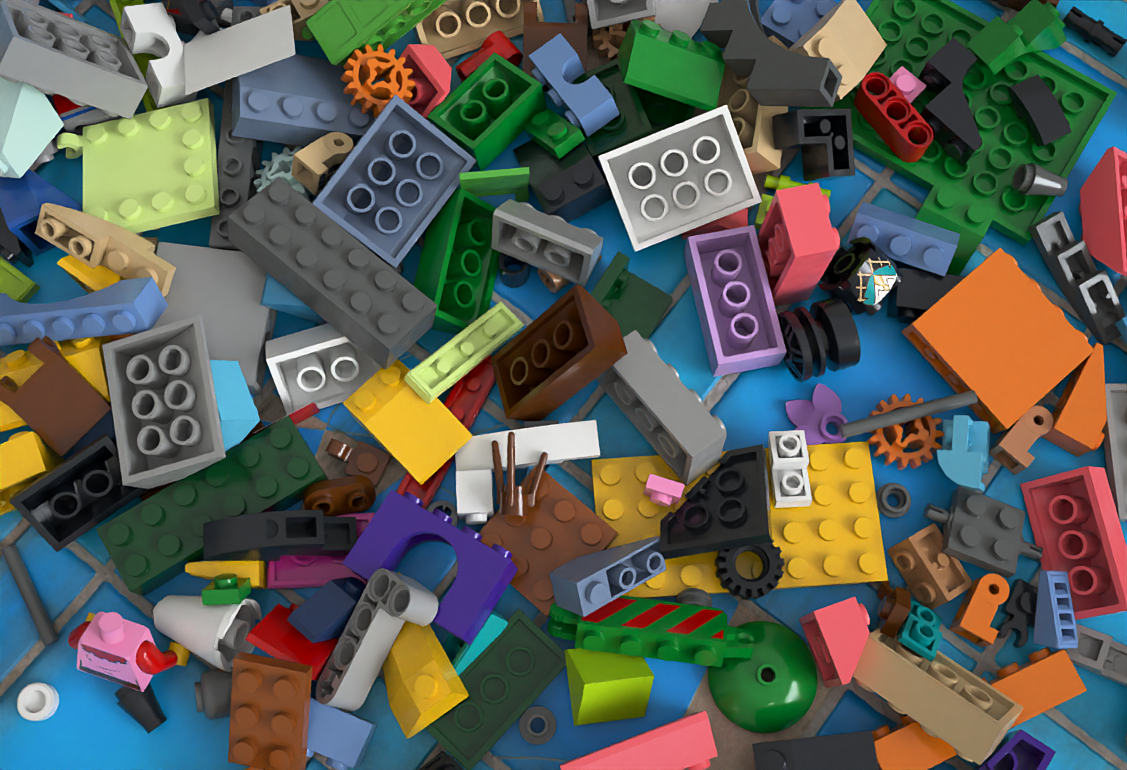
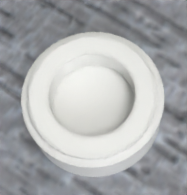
M37 682L29 684L22 689L17 698L19 714L30 721L48 719L55 713L59 705L57 690L47 683Z

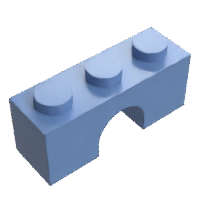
M561 33L529 55L534 69L530 71L534 79L540 82L542 87L547 85L550 89L547 94L557 108L563 105L566 109L564 113L566 119L576 127H580L587 137L620 114L612 95L595 75L583 83L572 84L575 79L585 73L578 54Z

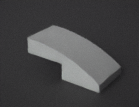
M1076 624L1078 648L1066 649L1071 662L1127 687V646L1113 641L1112 636Z

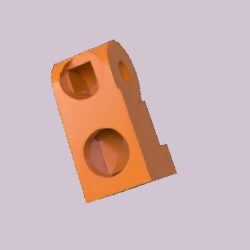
M994 573L972 581L974 585L967 589L949 628L950 631L981 648L994 643L999 631L990 627V624L998 609V605L1007 600L1010 592L1006 580Z

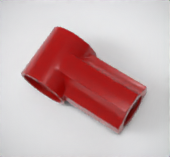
M495 31L485 39L479 51L456 66V73L463 83L494 52L516 67L520 64L523 55L502 31Z

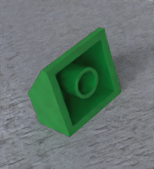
M936 180L923 199L914 219L960 234L957 248L946 272L948 275L959 276L984 238L998 210Z

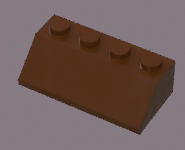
M576 284L491 357L506 419L529 422L543 420L628 354L618 322L581 285Z

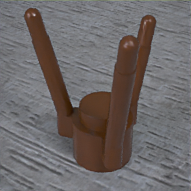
M509 432L507 443V485H504L499 444L496 440L491 443L497 487L496 504H500L499 514L528 516V506L536 507V494L548 454L546 452L541 454L529 492L526 493V486L515 485V434Z

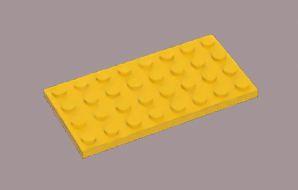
M868 441L807 445L809 457L807 472L812 502L810 506L774 508L769 450L764 448L767 458L772 539L774 540L772 544L776 548L780 547L782 552L779 555L781 559L784 558L785 564L781 570L784 571L783 576L779 579V584L773 590L888 581ZM722 451L721 457H722L727 451ZM660 455L591 460L595 514L619 534L607 549L655 536L660 537V521L670 511L675 513L687 500L685 495L703 476L708 478L720 466V463L689 485H684L678 504L671 503L669 507L652 503L649 500L650 496L643 494L649 474L683 484ZM718 551L666 559V570L622 596L645 599L677 597L681 591L689 588L704 590L709 595L730 593L727 588L723 589L720 585L722 583L720 578L716 577L717 566L714 565ZM743 552L736 558V570L742 577L755 579L760 576L763 564L758 555L753 552Z

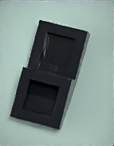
M1035 75L1007 88L1018 118L1026 117L1037 147L1046 145L1072 132L1059 103L1039 75Z

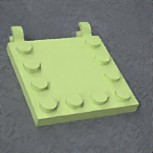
M209 98L133 115L131 119L124 117L83 127V135L62 133L57 136L58 149L66 147L67 159H75L83 155L82 212L104 219L134 234L220 214L214 106Z

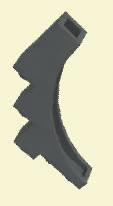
M721 0V2L709 3L705 17L702 20L700 32L709 42L716 44L719 48H725L723 61L736 76H749L746 89L761 106L833 107L843 76L829 58L810 57L791 52L768 39L761 22L759 0Z

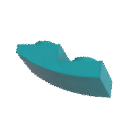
M911 598V610L897 632V639L932 662L943 633L939 631L943 618Z

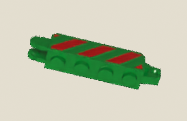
M620 596L585 617L557 606L556 602L551 604L549 609V616L552 619L548 623L550 635L557 638L561 637V639L575 640V648L722 668L724 658H751L754 647L753 631L727 625V614L720 608Z

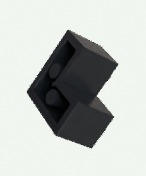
M851 108L797 109L772 116L775 150H802L804 182L855 176Z

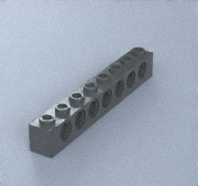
M233 6L231 26L262 15L259 9L264 7ZM232 78L225 81L217 160L220 214L212 216L209 246L216 249L241 251L229 241L228 216L258 193L254 181L258 179L255 174L256 170H261L263 140L232 136Z

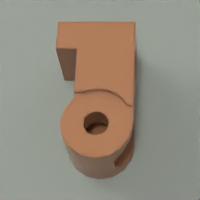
M1042 406L1031 407L1003 432L990 448L989 455L1014 475L1023 471L1035 458L1028 452L1030 447L1037 439L1051 431L1054 425L1052 414Z

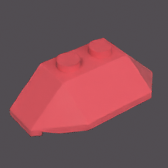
M1113 146L1106 150L1080 189L1081 203L1079 204V213L1082 217L1083 230L1081 240H1084L1091 256L1115 272L1127 277V153Z

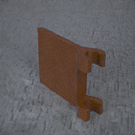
M524 1L523 72L534 78L530 72L534 69L529 55L561 33L578 54L586 73L587 3H575V23L537 22V2ZM544 85L542 87L543 92H548L550 90L547 87V85Z
M45 336L42 340L37 337L27 349L44 364L20 388L7 375L0 380V401L8 405L60 457H63L112 410L111 403L61 354L57 345L48 336Z

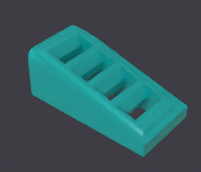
M495 608L471 645H468L451 633L443 643L442 647L458 676L508 625L509 621ZM456 653L457 656L453 659L452 656Z

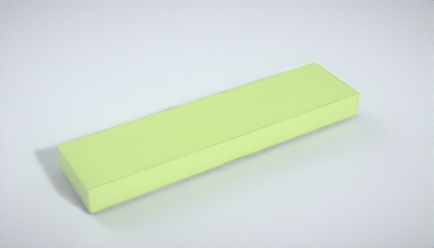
M500 301L409 371L404 381L427 404H430L521 331L524 324Z

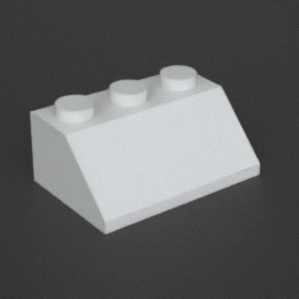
M329 323L265 342L266 361L287 415L313 401L318 409L342 403L382 368Z

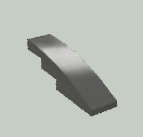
M1063 211L1053 212L1029 226L1028 229L1054 279L1099 344L1107 345L1120 337L1121 333L1115 323L1126 316L1106 270L1096 269L1084 240L1075 241Z

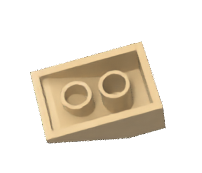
M841 0L795 42L788 51L804 56L829 58L843 76L835 101H838L865 77L887 44L856 0Z

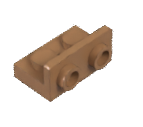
M935 523L887 550L919 604L930 610L949 602L974 585L960 561L941 552L944 537Z

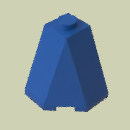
M28 169L21 178L0 177V208L9 230L38 256L56 247L35 234L42 204L51 203L81 212L83 205Z

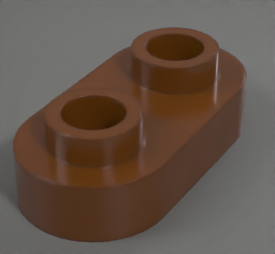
M363 475L315 482L308 486L303 493L304 509L323 510V516H339L362 512L369 509L376 500L373 482Z

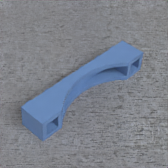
M153 277L121 280L88 295L49 304L22 303L10 298L6 293H0V346L32 343L37 337L42 340L45 336H48L52 341L141 333L153 328L168 304Z

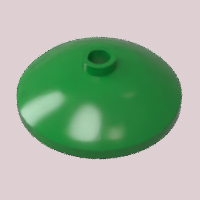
M752 621L737 626V628L753 631L754 647L751 658H724L722 668L708 666V686L713 701L728 720L745 730L757 733H773L791 727L807 713L816 695L818 678L812 653L797 634L780 624L769 621ZM763 668H768L772 671L773 678L770 682L762 680L761 671Z

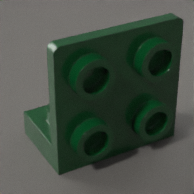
M618 251L590 295L618 322L623 338L636 330L643 339H649L672 303L673 298L629 272L630 258Z

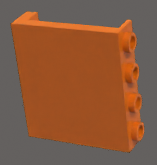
M1001 248L986 257L972 272L901 331L957 394L969 390L975 391L977 403L968 405V407L981 421L989 423L993 434L1007 430L1095 351L1088 343L1084 333L1075 329L1068 322L1061 308L1051 303L1041 292L1038 283L1028 278L1018 267L1015 258L1005 253Z

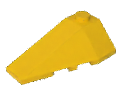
M405 621L382 667L389 706L405 737L410 739L469 697V694L430 624L421 626Z

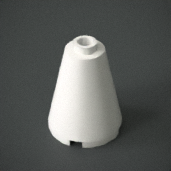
M186 595L166 596L156 604L152 614L154 626L159 632L218 669L226 672L232 671L233 658L239 652L252 654L255 645L246 641L245 638L254 628L255 619L261 620L262 617L260 605L251 598L246 597L240 604L203 605L202 596Z

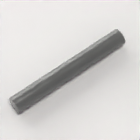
M8 545L1 552L44 646L52 645L59 638L16 545Z

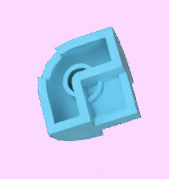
M954 415L953 420H943L944 436L942 437V450H937L940 467L945 475L960 487L984 492L985 484L981 482V473L988 474L991 426L985 421H972L968 415Z

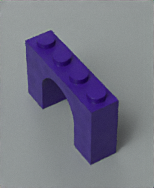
M391 489L342 564L369 582L373 573L378 569L384 568L394 572L403 557L420 544L441 542L453 547L458 560L456 579L439 605L433 621L444 630L471 645L518 570L512 560H510L513 555L498 544L494 543L491 548L480 542L483 537L467 526H464L462 530L451 525L453 519L442 511L435 508L431 513L422 508L424 502L413 494L406 491L402 496Z

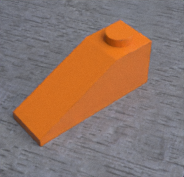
M1099 343L1091 346L1095 351L1074 369L1052 412L1054 425L1051 431L1042 436V438L1077 457L1089 451H1095L1105 436L1101 432L1107 421L1103 345Z

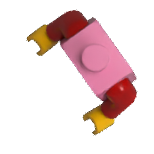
M89 612L85 622L73 629L68 636L69 646L73 649H78L77 670L144 692L153 675L170 669L175 665L187 666L191 653L187 648L172 641L168 650L161 652L156 647L147 627L123 619L116 612H98L96 615L93 612Z

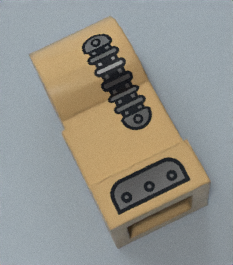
M331 132L322 136L294 154L291 175L314 195H317L326 184L327 177L337 170L353 149L352 139L342 132Z

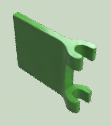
M529 167L459 173L461 189L470 192L476 197L515 194L516 202H529Z

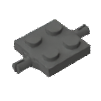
M959 486L953 491L951 506L948 510L934 506L931 503H928L924 509L923 517L943 525L944 541L942 553L1005 578L1015 575L1019 555L1033 559L1036 562L1043 555L1042 547L1025 542L1023 539L1022 530L1025 511Z

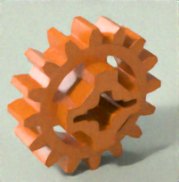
M367 44L362 51L356 49L350 57L351 59H348L343 68L346 71L341 76V81L349 84H347L343 92L344 94H353L354 98L350 102L352 106L358 103L363 105L361 113L365 114L371 109L373 110L374 118H376L395 94L405 103H408L412 98L413 94L410 91L415 86V82L408 80V78L413 73V70L409 68L404 69L402 65L406 59L402 57L397 60L394 57L395 49L392 48L388 53H385L383 45L379 44L373 51L371 46ZM385 78L383 81L376 82L374 85H372L373 82Z
M906 393L899 401L898 397L894 394L887 399V403L881 400L875 406L877 411L873 410L868 417L923 403L924 399L920 397L913 403L911 402L910 394ZM930 415L907 421L905 427V435L907 437L902 441V426L906 422L870 431L868 433H872L873 436L867 441L869 445H876L878 448L873 454L874 457L882 454L886 456L884 465L888 466L893 461H897L898 470H903L909 462L912 469H916L921 465V461L927 463L933 458L931 452L936 453L937 450H940L941 445L935 440H939L944 436V432L936 430V426L942 422V419H933ZM908 447L913 450H915L916 448L919 449L918 451L912 453L903 452V449Z

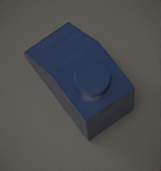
M355 577L330 580L293 611L287 621L312 643L339 638L366 585Z

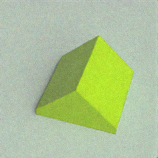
M581 648L564 650L574 726L645 717L654 674L643 657L590 651Z

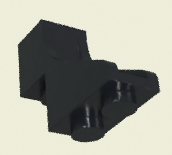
M952 38L926 62L918 77L919 80L927 85L926 88L937 95L925 106L920 115L933 130V139L945 148L946 153L951 158L957 159L962 165H965L982 143L963 92V79L969 74L978 58L955 38Z

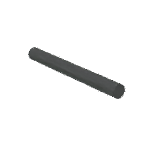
M969 390L838 425L839 434L843 439L976 404L977 395L974 390Z

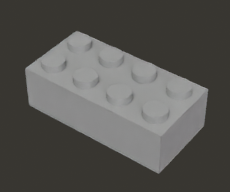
M634 330L623 338L628 354L600 375V386L683 484L687 486L719 463L727 436L726 428L716 415L711 416L703 407L699 395L693 389L688 390L680 381L676 369L671 364L664 363L658 356L654 344L647 338L643 339Z

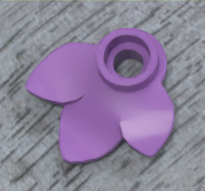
M818 383L813 391L811 401L792 400L786 402L785 411L787 417L797 427L795 430H804L806 445L843 443L847 439H842L838 430V425L848 423V420L841 414V400L827 386ZM826 425H834L837 433L834 435L829 434L826 431Z

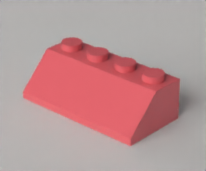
M1086 466L1021 483L1020 486L1036 546L1043 548V555L1040 559L1042 569L1068 572L1075 620L1127 612V546L1105 469Z
M701 711L559 764L561 770H682L685 768L689 770H703L711 766L709 759L718 756L708 715L706 711Z

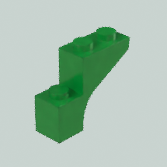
M1031 0L1006 23L997 15L966 45L972 54L995 76L1008 63L1024 53L1060 47L1067 40L1062 30L1065 24L1059 18L1060 13L1051 3L1047 1L1043 5L1038 0Z

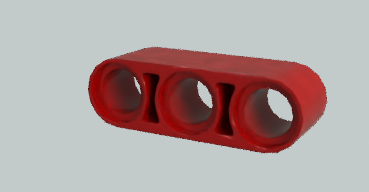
M871 72L863 78L854 97L855 107L898 158L908 163L918 161L933 140V130L887 76L879 72ZM888 115L894 116L897 120L890 118ZM909 139L915 140L918 145L912 143Z

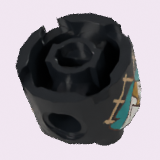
M860 237L850 241L853 247L847 251L843 247L836 251L820 278L823 283H818V285L829 297H839L846 304L852 315H860L865 312L868 316H871L881 309L883 305L882 299L892 288L901 282L903 274L898 270L897 265L872 240L867 237Z

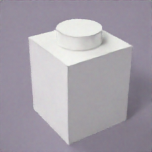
M491 469L456 471L457 515L459 520L466 519V524L487 523V518H492L494 515L493 475Z

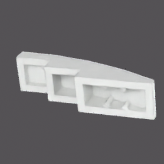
M596 420L553 424L472 436L455 453L456 471L491 469L494 472L491 443L496 440L499 444L502 471H506L509 432L515 434V470L538 465L543 452L548 454L546 464L599 457L600 448Z

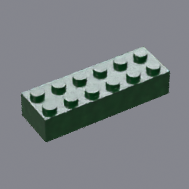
M289 415L225 452L226 458L176 481L96 529L130 592L145 596L185 572V565L187 563L203 561L204 523L240 515L285 511L303 500V493L308 486L315 482L329 480L299 428Z

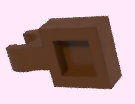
M332 438L325 450L329 456L347 463L344 470L346 475L366 476L373 482L375 488L378 487L392 459L389 453L360 440L354 450L348 445Z
M883 581L877 591V596L881 600L877 610V616L880 617V633L894 639L911 610V592L898 586L893 590L889 586V581Z

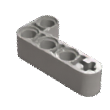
M384 568L375 571L316 685V699L318 702L348 711L359 709L364 703L404 622L408 621L425 626L435 618L438 611V599L435 594L413 578Z

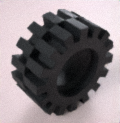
M773 542L718 551L714 566H717L715 574L717 578H720L722 588H727L730 591V595L734 597L736 595L740 596L743 600H748L749 598L754 600L769 593L779 584L778 581L784 571H781L782 566L785 564L784 558L781 559L779 555L782 552L780 547L776 548L772 544ZM753 552L759 556L763 564L759 577L746 579L737 572L735 562L739 554Z

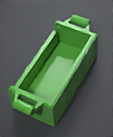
M330 0L307 20V26L302 29V36L306 40H316L332 65L344 66L347 60L351 59L350 57L356 49L362 51L367 44L371 46L373 51L379 44L383 45L384 51L387 50L447 0Z

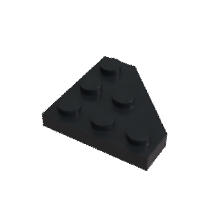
M763 444L727 451L719 460L720 466L708 478L703 476L685 495L687 500L675 513L670 511L660 521V552L665 560L773 542L767 458Z

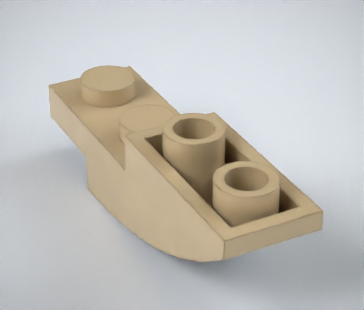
M51 203L42 204L35 234L92 269L102 264L126 280L153 277L163 297L168 295L176 267L153 253L155 248L153 243L118 225L93 215Z

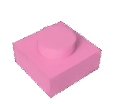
M903 66L889 78L910 104L927 87V85Z
M649 474L643 494L650 496L649 500L652 503L669 507L671 503L678 504L685 484Z

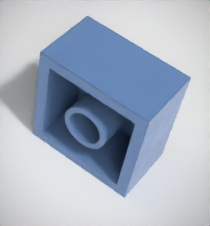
M774 0L761 17L762 26L767 37L774 35L786 47L790 48L838 3L834 0Z

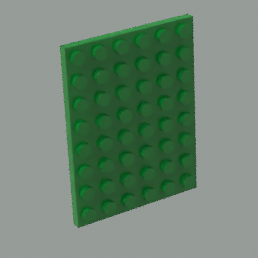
M873 0L865 14L887 46L867 74L879 72L890 78L903 66L918 78L926 62L952 38H955L970 51L966 44L989 22L950 0ZM1042 51L1028 52L1018 56L995 76L977 59L969 74L963 79V92L982 143L965 165H962L957 159L951 158L946 153L945 148L934 139L918 161L908 163L898 158L854 105V97L862 80L841 100L835 101L833 107H801L800 109L851 108L854 148L928 191L936 180H939L998 210L990 226L1025 246L1032 238L1028 227L1043 219L1056 196L1021 195L1018 190L1013 189L1012 182L1015 171L1021 164L1033 162L1058 176L1067 178L1117 92ZM1035 75H1039L1051 90L1072 131L1059 139L1038 147L1026 117L1018 118L1007 88ZM925 88L924 92L911 105L921 114L925 106L937 95ZM888 115L890 118L897 120L894 116ZM909 139L912 143L918 145L915 140Z

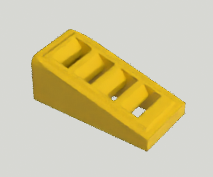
M264 561L191 562L185 565V572L197 578L214 580L215 576L233 573L237 575V578H250L251 588L267 589V564Z

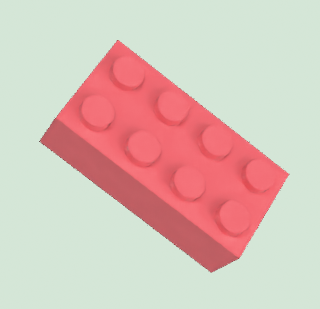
M819 182L776 190L757 235L775 306L808 300L840 246L838 231L835 227H831L829 220V200L825 194L822 195Z

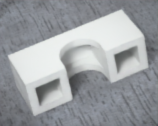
M162 2L124 7L120 30L131 53H150L160 58L149 61L145 78L157 108L195 101L198 91L188 95L185 94V42L180 41L176 32L175 21L171 15L167 14Z

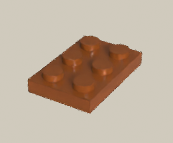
M239 652L233 658L228 762L263 770L306 769L313 666L245 652Z

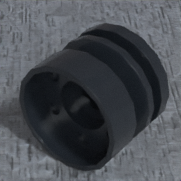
M834 296L814 302L810 306V311L804 307H797L793 312L787 310L777 315L787 351L783 359L796 381L804 382L812 376L820 377L825 373L826 367L836 372L859 363L861 350L857 327L848 307L839 297Z

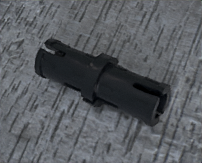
M1075 6L1072 7L1062 21L1065 26L1085 38L1084 42L1087 44L1093 43L1112 57H1115L1127 42V39L1104 26L1105 22L1100 19L1096 21Z

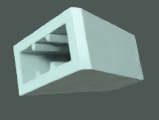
M1 76L0 177L21 178L64 124L44 93L37 90L33 85L21 81L17 83L10 82Z

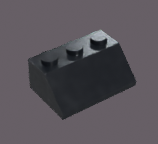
M105 433L10 497L9 502L58 552L148 489L123 485L117 441Z

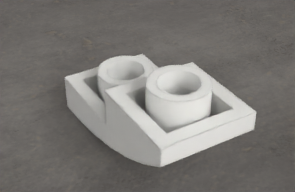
M804 430L769 432L768 450L774 508L810 506L812 496L807 472L809 457Z

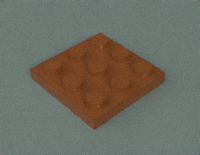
M536 467L519 485L526 486V493L529 492ZM545 471L536 494V507L528 506V516L499 514L498 510L478 533L483 537L480 541L490 548L494 543L498 544L513 555L510 560H512L518 570L510 584L547 617H550L549 609L551 604L556 602L549 572L577 557L606 550L619 535L617 531Z

